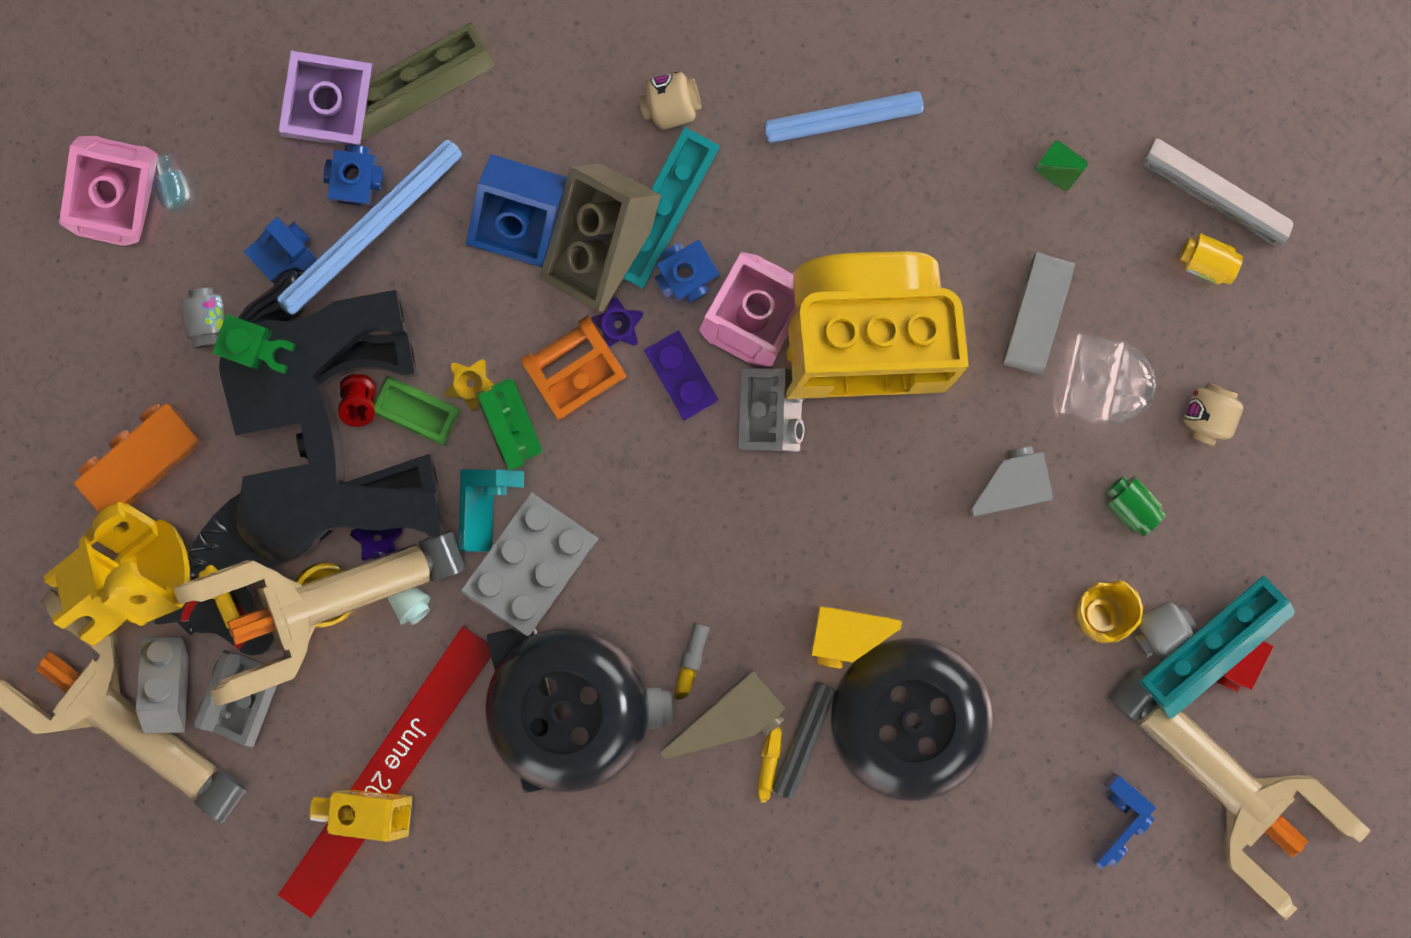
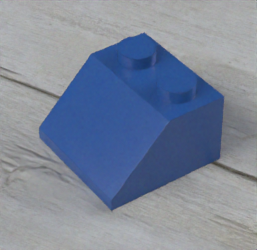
M490 154L478 182L466 244L543 268L567 177Z

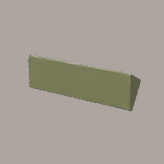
M472 23L463 26L370 79L361 141L494 67L495 63Z

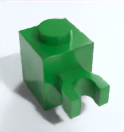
M226 314L212 354L259 370L261 362L264 360L271 369L286 374L288 366L278 364L275 360V353L281 348L294 352L296 344L286 340L269 341L272 334L271 330Z

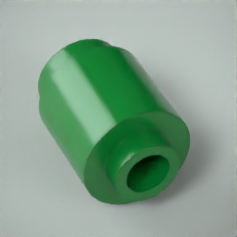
M1122 476L1106 491L1110 496L1106 501V505L1132 532L1137 530L1142 536H1145L1157 527L1166 516V513L1161 509L1162 503L1136 476L1130 479Z

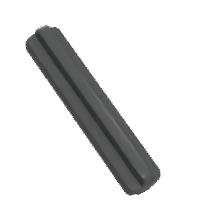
M817 682L813 687L773 787L774 793L779 796L792 799L796 793L835 695V689L827 684Z

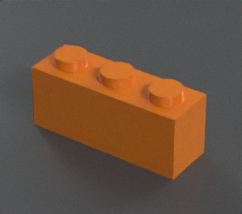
M159 403L152 405L140 416L139 419L143 422L131 433L127 429L121 432L109 443L112 449L100 460L97 456L93 457L78 470L81 477L73 484L98 512L117 502L131 505L204 442L173 404L165 403L163 406H160Z

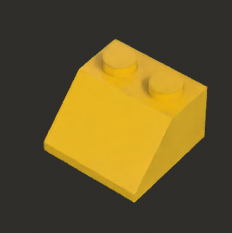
M817 606L809 654L818 656V665L842 669L843 661L853 663L899 631L902 621Z

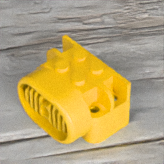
M912 251L839 253L808 260L795 269L793 284L796 312L789 321L788 334L790 346L786 350L787 360L791 362L793 382L786 390L787 399L946 393L969 367L961 300L953 291L941 288L939 265L934 257Z

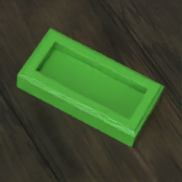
M387 375L373 403L375 415L442 446H445L461 409Z

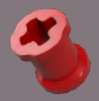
M350 374L340 382V397L343 400L339 404L338 415L341 421L348 426L362 427L369 424L374 418L375 407L371 400L375 396V383L370 377L364 374Z

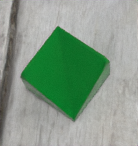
M1055 140L1034 169L1063 191H1067L1088 166V161L1059 140Z

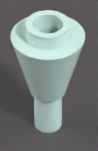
M417 587L387 598L400 624H405L409 621L411 625H414L430 611L427 605L431 597Z

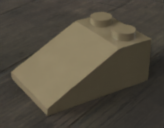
M602 163L570 166L540 279L597 311H604L651 233L661 194Z
M751 669L660 750V755L666 760L756 736L761 730L767 736L785 720L781 713L786 707L757 673Z

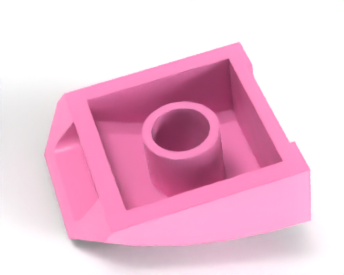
M78 136L70 144L59 220L60 225L77 236L120 246L139 242L149 204L158 154L146 146L132 145L101 138L100 136Z
M741 252L699 328L700 333L710 345H716L749 363L753 368L771 369L789 335V321L796 312L793 274L759 255Z

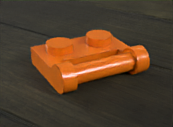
M589 315L578 321L579 326L534 355L528 353L520 359L558 420L566 417L628 377ZM587 339L594 347L593 350L547 379L542 368Z

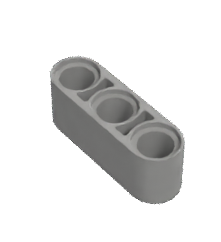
M1035 252L1005 350L1003 365L1042 376L1071 283L1075 263Z

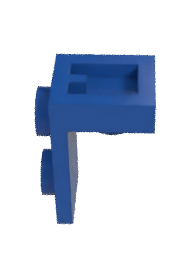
M1116 773L1104 784L1111 791L1107 799L1123 813L1126 814L1129 809H1132L1134 813L1093 858L1092 862L1101 869L1107 864L1111 867L1115 866L1128 850L1124 846L1134 833L1137 836L1142 835L1155 819L1151 814L1156 807Z

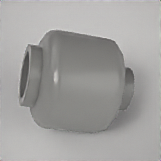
M1166 602L1142 616V621L1138 625L1141 633L1136 635L1135 639L1147 658L1154 654L1162 662L1198 631V628L1183 604L1177 607L1172 602Z

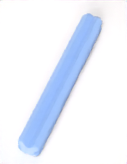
M914 91L767 120L764 128L768 142L774 143L916 115L923 112L924 106L920 92Z

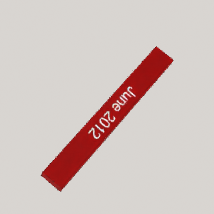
M462 626L350 790L398 794L490 660L491 653L488 642L465 626ZM327 823L277 896L309 918H312L366 839L328 834Z

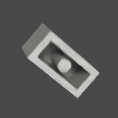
M182 637L141 638L136 713L144 734L185 733L189 657Z

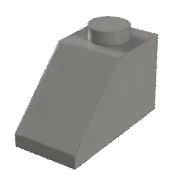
M1032 446L1008 451L1010 459L999 462L969 509L970 517L1054 500L1044 452L1034 454Z

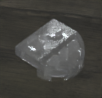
M1078 333L1061 412L1067 415L1103 421L1108 424L1126 423L1142 410L1145 411L1150 405L1156 388L1155 372L1143 353L1131 345L1119 340Z

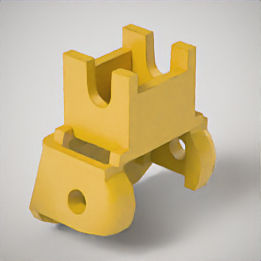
M117 502L101 510L93 519L92 526L86 530L87 536L83 535L78 541L80 547L43 576L45 583L54 588L57 586L62 610L52 617L53 624L64 629L80 617H92L91 622L82 628L78 635L81 640L95 646L126 621L144 626L147 622L181 609L185 603H178L174 587L190 581V566L183 539L173 525L163 519L153 520L129 504ZM120 522H126V523H125L124 525H122V526H116V525H118ZM97 541L117 553L118 556L113 561L93 549L91 545Z

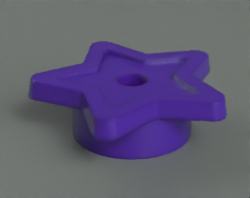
M613 297L607 312L593 316L591 319L603 331V339L609 347L619 341L634 346L637 345L638 340L634 327L643 317V312L626 310L617 297ZM616 321H621L622 326L620 328L614 326Z
M356 528L350 532V536L361 544V559L367 561L371 558L375 559L396 551L394 542L403 533V529L379 531ZM375 536H380L381 540L375 541L373 538Z

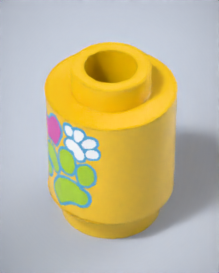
M1198 233L1194 239L1190 237L1186 239L1181 249L1179 260L1184 261L1183 270L1218 285L1222 282L1231 285L1241 268L1243 255L1236 253V248Z

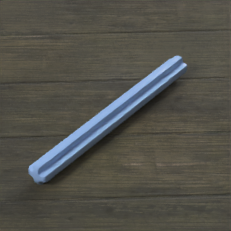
M445 140L278 296L277 302L281 308L288 314L294 315L461 159L462 154L458 147L451 141Z

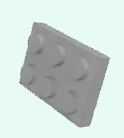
M531 492L462 588L461 593L527 639L593 548L598 538Z

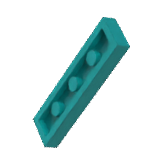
M684 127L651 190L661 194L651 233L625 274L624 280L644 290L661 258L660 254L665 251L715 159L720 145Z

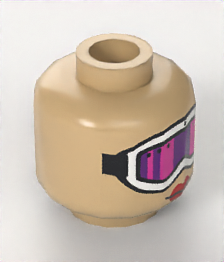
M680 71L649 79L645 87L646 95L639 96L640 107L645 120L652 118L655 125L662 130L693 122L696 117V110L702 108L694 78L687 79L686 75Z
M1209 382L1206 388L1200 387L1195 389L1183 419L1186 426L1194 430L1192 438L1215 446L1217 439H1231L1234 436L1243 412V405L1237 400L1238 393Z

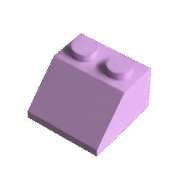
M291 51L278 130L282 137L319 143L360 145L373 64Z

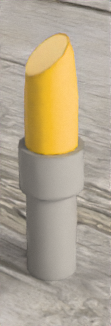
M694 623L686 652H683L681 658V669L677 678L675 699H684L689 695L696 672L700 669L703 659L701 655L710 627Z

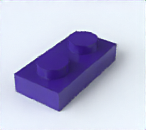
M679 330L644 350L684 421L719 401Z

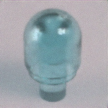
M171 153L158 156L156 164L160 175L154 177V186L158 200L168 210H181L190 200V190L186 176L183 175L182 169L175 171Z

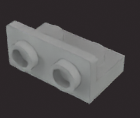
M741 368L739 450L800 451V443L803 441L805 433L804 423L801 420L802 402L805 398H786V390L793 382L791 369Z

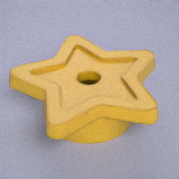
M481 359L470 367L452 363L451 370L454 382L445 392V395L450 398H463L470 410L475 411L479 403L474 392L494 384L486 378V361ZM469 380H473L475 383L472 388L467 386Z

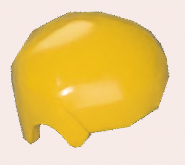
M1121 580L1109 583L1098 582L1089 587L1079 598L1076 617L1082 631L1086 635L1100 643H1114L1127 638L1142 621L1144 607L1139 593L1126 582Z

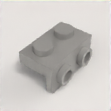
M223 650L213 667L212 679L205 697L198 706V715L194 726L201 730L214 732L244 746L254 747L277 685L219 706H215L210 689L217 686L224 678L264 663L242 654Z

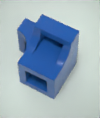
M278 217L268 224L260 237L244 251L274 284L286 271L294 269L298 272H304L318 259L305 245L310 240L305 232L294 221L287 226Z

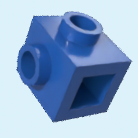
M345 145V151L334 150L333 160L326 159L323 183L329 184L327 198L332 203L372 208L374 190L381 191L384 167L378 166L376 156L369 154L370 148L358 145ZM354 170H359L358 176L355 179L349 180V174Z
M698 239L685 248L680 242L661 253L660 256L663 261L657 264V269L661 274L654 277L666 298L674 295L677 302L686 298L690 304L710 292L707 285L720 278V273ZM681 268H689L692 271V275L687 279L680 278L677 273Z

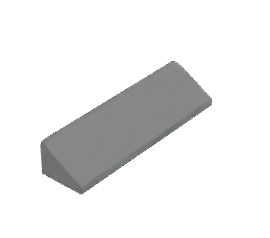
M1156 139L1141 162L1143 166L1273 246L1280 247L1287 242L1294 225L1291 219L1164 141Z

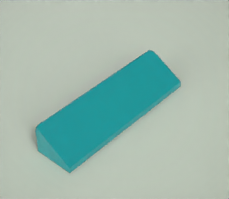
M1263 575L1139 682L1172 719L1295 614V610L1291 602Z

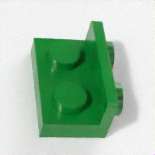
M508 378L474 392L505 468L510 471L524 465V460L542 452L541 445L513 379Z

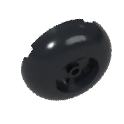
M556 628L537 633L523 640L502 659L489 683L485 701V718L491 742L499 757L511 771L539 788L556 792H577L604 784L628 766L645 738L649 720V700L643 677H641L636 666L628 657L629 655L621 647L605 636L589 630ZM544 678H551L557 684V690L551 696L541 692L540 683ZM584 687H591L597 693V699L591 705L583 703L580 699V692ZM565 704L570 708L571 714L568 719H561V714L557 712L559 705ZM537 718L544 719L548 724V731L543 736L535 735L532 732L531 724ZM577 727L584 728L588 733V740L583 745L575 744L572 741L571 733Z
M902 638L874 647L847 669L837 686L833 698L831 730L840 758L852 775L862 784L878 794L889 798L921 801L939 797L954 790L976 771L990 745L993 733V708L988 689L982 677L964 656L936 641L920 638ZM897 686L905 687L909 693L907 701L901 704L895 703L891 698V692ZM936 698H943L948 705L946 713L940 716L934 715L930 709L931 702ZM918 713V716L921 717V723L918 727L910 728L907 726L906 718L909 714ZM885 725L893 726L897 732L895 740L890 743L883 742L879 737V731ZM925 737L932 738L936 744L934 752L929 755L922 754L918 748L919 741Z

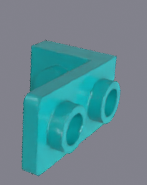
M460 470L458 549L460 551H490L493 535L494 495H507V487H524V471Z

